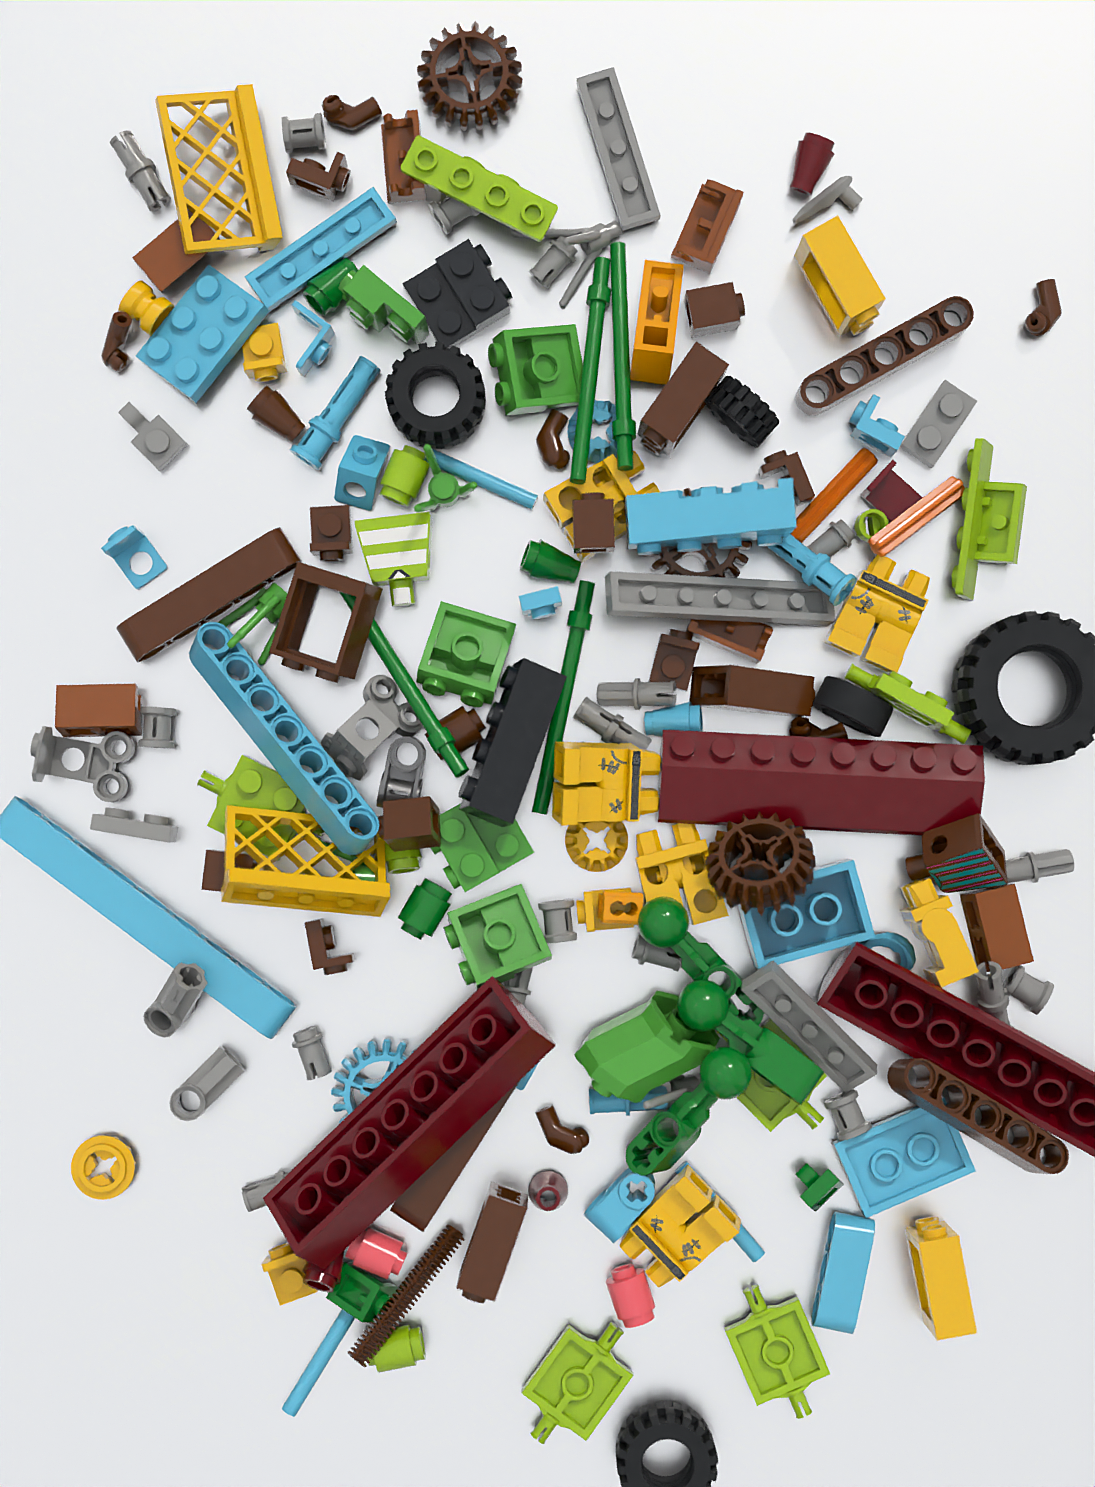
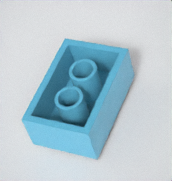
M846 859L814 868V879L812 884L806 885L807 891L805 896L795 895L796 901L793 906L785 902L781 903L779 913L772 907L765 908L762 916L758 913L757 908H751L745 915L741 910V905H737L755 968L759 970L771 961L779 965L848 946L856 941L862 942L876 938L854 860Z

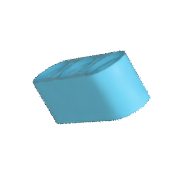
M840 1212L833 1213L813 1304L812 1326L848 1334L854 1333L874 1240L875 1220Z

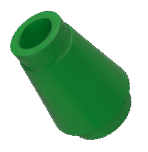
M343 258L340 262L307 282V288L303 291L305 300L316 312L323 316L329 311L335 312L343 300L342 296L344 293L338 289L341 281L350 271L354 270L357 272L358 268L349 259Z
M541 539L539 542L529 540L522 557L520 570L528 572V577L561 582L567 581L574 584L579 574L581 561L575 560L573 557Z

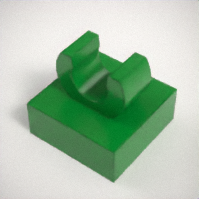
M807 1163L796 1173V1176L808 1187L800 1198L815 1212L844 1185L831 1170L827 1169L819 1176Z

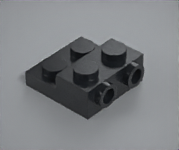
M469 239L437 257L435 264L402 283L416 309L425 315L427 326L437 342H444V346L449 349L452 345L457 346L510 313V305L507 301L513 297L509 288L501 277L494 281L487 267L492 265L488 254L481 244L473 247Z

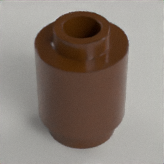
M461 706L439 720L442 727H448L455 738L456 743L454 746L459 754L478 743L483 738L480 732L486 729L474 708L467 712ZM440 753L437 754L440 760L442 761V755Z

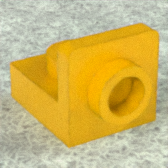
M278 323L257 326L242 345L244 372L248 378H255L256 382L272 381L279 378L278 373L287 372L280 326Z
M631 887L583 891L584 900H576L578 924L586 923L587 932L634 927V925L604 924L597 917L599 893H603V891L631 892ZM613 902L610 905V912L614 913L618 909L627 913L631 910V903L629 902L623 906L618 902Z
M288 1242L268 1251L270 1256L264 1259L261 1266L264 1272L268 1271L280 1306L318 1292V1290L307 1286L303 1282L305 1274L302 1270L307 1261L296 1256Z

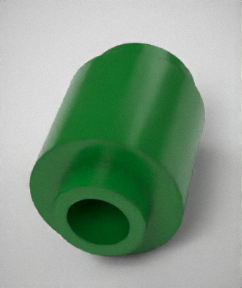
M424 878L420 886L416 884L398 916L404 922L401 929L420 940L424 934L432 937L451 905L448 900L452 893Z

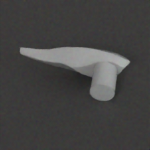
M852 176L840 177L802 207L792 219L793 223L801 222L819 210L831 206L838 197L851 210H854L863 198L850 186L853 182Z

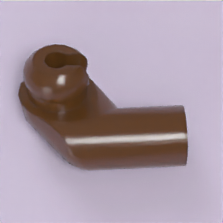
M329 95L322 102L325 119L331 124L348 130L357 129L382 114L373 96L356 106L342 102L338 95Z
M1047 279L1036 283L1040 304L1025 320L1026 329L1032 335L1041 336L1048 333L1061 317L1062 309L1055 279Z
M122 311L112 315L101 354L105 366H111L116 372L125 369L130 361L129 355L123 352L132 319L129 314Z
M551 409L537 435L536 444L542 461L547 466L563 469L569 463L570 454L567 450H563L564 448L559 436L569 418L563 413Z
M798 716L790 724V736L848 739L842 722L821 729L809 722V718Z
M553 1105L535 1112L550 1146L569 1154L580 1153L582 1148L588 1146L589 1134L582 1127L572 1130L562 1126Z

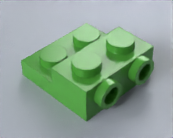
M364 264L357 272L352 270L343 278L338 289L344 293L342 298L347 302L345 305L351 311L349 315L364 329L367 330L372 326L380 333L390 322L391 326L389 328L406 343L412 339L415 343L422 344L428 337L429 330L425 315Z
M576 324L502 330L492 338L493 343L488 347V359L492 367H497L500 380L495 385V399L499 406H504L506 416L543 412L547 408L578 405L583 363Z
M441 601L418 667L416 682L423 684V690L435 696H442L445 694V691L460 695V700L471 707H482L483 703L492 705L514 636L516 623Z
M461 803L440 815L441 846L431 847L434 854L442 851L449 864L443 868L448 880L454 889L462 886L464 892L535 853L516 819L513 824L500 827L459 810Z
M522 883L447 912L450 925L443 927L451 949L459 947L464 961L458 963L466 986L474 983L476 990H478L491 976L495 977L500 983L513 979L514 974L552 959V954Z

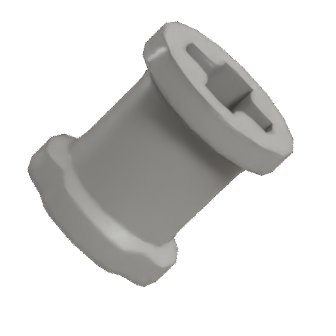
M315 113L314 118L290 120L288 116L281 117L286 153L293 152L294 148L317 146L319 149L326 148L321 113Z
M449 196L439 203L433 201L428 204L431 213L445 234L452 232V226L472 215L475 217L480 214L479 211Z
M141 707L140 713L144 715L143 739L139 740L138 747L174 749V742L170 740L171 719L172 716L176 715V709Z
M573 899L538 903L539 910L543 911L546 934L544 938L547 943L577 940V933L573 932L570 909L574 906Z
M1022 965L1015 966L1005 979L1003 987L1007 990L1009 996L1011 995L1028 1005L1030 1012L1037 1015L1050 999L1054 984L1049 981L1043 983L1024 972L1025 967Z
M854 1089L847 1093L842 1092L824 1102L825 1108L831 1110L839 1129L837 1133L839 1141L854 1138L872 1128L870 1121H865L856 1100L859 1095L857 1090Z

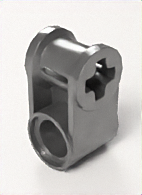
M411 736L400 737L390 745L385 770L382 774L378 790L377 807L383 808V801L420 797L426 749L419 739ZM403 743L413 744L417 749L418 757L412 765H404L397 758L398 747ZM391 790L408 793V796L392 793Z

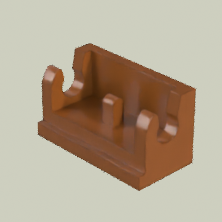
M418 109L407 110L405 118L394 119L390 113L383 116L384 124H381L387 202L398 203L427 200L425 184L401 172V165L415 137L421 136Z
M707 179L705 184L702 183L673 249L671 258L710 274L739 209L744 192L714 180Z
M188 210V216L190 219L193 213ZM198 217L191 225L193 242L210 241L215 234L209 225ZM177 219L132 258L156 288L163 292L208 252L185 254L179 221Z
M690 619L685 632L693 634V637L758 664L762 660L765 646L773 633V627L761 622Z
M136 683L56 685L55 728L63 737H100L113 731L124 732L129 736H142V714L140 713L142 697L138 695V686Z
M1015 884L989 887L960 894L977 966L985 962L986 972H990L989 961L998 963L1002 970L1034 962Z

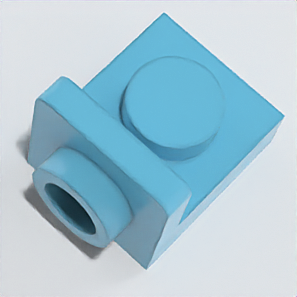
M873 394L867 404L860 400L849 422L855 424V427L850 436L892 457L899 449L905 436L898 433V427L890 421L878 418L875 421L870 418L880 400V397Z

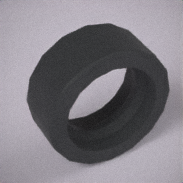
M833 676L825 677L813 701L814 707L840 723L842 722V724L874 737H881L893 713V707L877 695Z

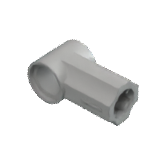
M180 962L172 971L156 1000L144 1012L143 1017L146 1026L157 1036L170 1037L195 1010V1003L208 984L204 976L205 971L195 963L184 964Z
M220 1046L172 1093L169 1102L171 1112L180 1120H195L206 1111L245 1069L230 1052ZM183 1091H193L198 1095L200 1105L197 1111L190 1112L181 1106L180 1096Z

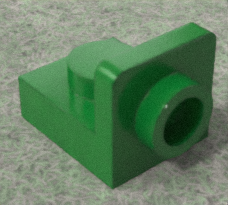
M344 1262L341 1282L335 1285L334 1291L329 1292L326 1298L362 1323L375 1322L373 1318L379 1319L376 1315L381 1314L379 1311L384 1310V1305L388 1306L386 1302H391L389 1298H394L392 1294L396 1293L395 1290L398 1287L393 1283L380 1282L361 1268L352 1265V1262Z

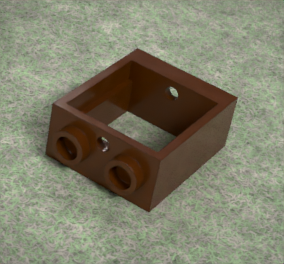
M696 341L640 420L637 435L642 437L640 443L655 455L659 456L663 452L670 456L705 407V399L724 379L729 364Z
M297 561L269 653L283 657L281 665L304 672L306 665L317 668L315 676L338 683L340 676L355 679L383 588ZM318 585L356 597L336 663L298 651Z
M494 1182L490 1183L459 1271L456 1288L463 1291V1297L477 1303H485L486 1299L495 1302L528 1208V1194Z

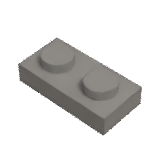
M944 380L902 441L900 448L932 468L977 403V400L947 380Z
M108 807L105 808V814H92L90 830L168 843L176 842L178 827L167 825L168 817L145 814L144 821L128 819L129 811Z

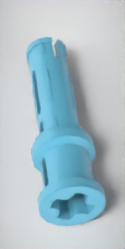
M359 356L352 370L341 383L320 416L315 415L314 418L312 417L309 420L310 428L298 445H292L290 452L307 465L319 470L322 466L321 459L333 442H339L341 439V432L339 430L381 370L367 358Z
M791 534L787 538H782V544L767 546L801 572V577L806 585H814L829 596V602L834 606L839 605L845 600L856 584V576L853 574L846 575L830 562L831 558L827 554H815Z

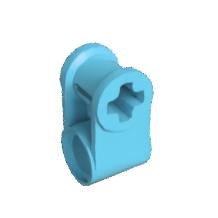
M628 1167L608 1189H605L596 1197L583 1215L612 1243L616 1242L654 1199V1175L641 1176L638 1173H633ZM630 1181L634 1184L643 1181L644 1193L640 1190H636L634 1193L630 1192Z

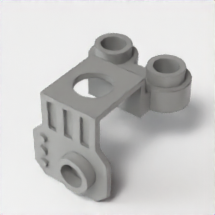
M375 675L370 678L363 690V698L366 703L338 728L334 735L327 732L321 741L324 750L334 759L335 764L346 777H352L360 781L367 773L364 761L387 738L390 739L395 733L403 737L415 736L423 727L408 702L398 706L393 701L397 695V687L395 682L388 676ZM381 684L388 689V693L380 694L376 690V685ZM404 712L413 713L416 716V721L410 722L406 720ZM370 719L379 729L377 737L372 740L361 738L356 731V724L359 720Z
M43 726L40 733L34 734L31 743V756L35 757L32 781L42 782L45 775H52L93 783L94 793L100 800L104 802H117L126 795L128 783L121 773L115 771L116 763H125L132 758L135 752V743L131 736L119 731L108 733L102 739L101 744L53 736L52 727ZM118 740H122L126 744V750L122 755H117L113 751V745ZM78 748L83 752L85 761L79 770L70 771L64 767L62 756L67 749ZM110 779H115L119 784L118 791L114 794H110L106 790V783Z

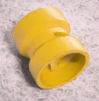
M140 280L126 292L119 304L118 311L126 312L131 316V319L139 321L140 328L152 336L172 311L174 305L165 297L156 298L153 294V289Z

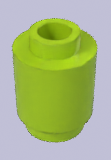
M404 445L402 451L394 449L380 481V485L383 487L379 495L392 502L409 507L411 500H416L430 467L429 463L424 461L425 453L408 445Z
M410 1325L395 1327V1331L390 1328L392 1335L387 1332L389 1339L384 1337L386 1342L381 1341L383 1346L377 1345L380 1350L374 1349L376 1355L371 1353L373 1359L367 1357L370 1360L368 1365H376L378 1373L416 1366L417 1361L426 1359L425 1345L420 1327L411 1328Z

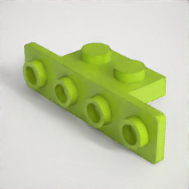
M420 135L415 137L401 165L402 173L538 242L544 239L558 211L556 204L521 187L511 177L504 174L497 175L485 169L477 160L468 156L462 157Z
M975 438L974 449H970L968 452L967 469L971 474L969 487L964 489L962 495V508L966 512L964 526H960L957 533V547L960 550L959 565H955L952 572V587L955 589V594L966 600L974 599L979 562L1017 564L1027 486L1023 483L989 482L993 445L984 438Z

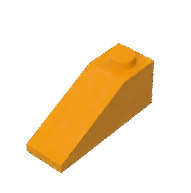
M645 260L630 380L666 385L670 379L683 264Z

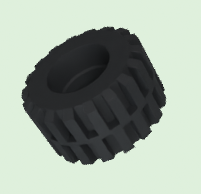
M435 342V347H428L427 343L418 344L419 350L412 352L409 348L403 352L404 358L401 361L396 359L392 365V374L387 375L385 400L388 411L397 429L401 430L405 438L411 442L415 440L422 447L425 444L435 445L436 449L445 448L444 444L452 443L455 446L461 443L460 439L465 435L470 437L474 433L473 428L475 425H479L483 418L482 412L485 409L486 398L482 374L479 368L475 367L473 359L468 354L465 356L461 354L460 348L454 345L449 349L444 346V342ZM433 376H442L452 380L459 390V400L455 407L448 413L440 416H428L419 412L415 408L412 399L417 385L424 379Z
M664 1401L656 1402V1408L649 1410L648 1405L639 1408L640 1414L637 1417L632 1413L626 1419L627 1426L626 1428L621 1427L618 1434L619 1442L616 1443L615 1450L617 1472L622 1487H712L711 1481L716 1482L718 1475L716 1464L719 1463L715 1443L707 1423L703 1418L698 1419L696 1411L690 1407L685 1411L682 1409L681 1403L672 1402V1407H665ZM670 1439L685 1445L690 1451L689 1461L680 1472L674 1475L659 1476L650 1472L643 1465L642 1459L646 1450L655 1442Z

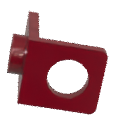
M894 460L861 493V496L870 505L886 515L889 522H892L923 498L892 470L897 464Z

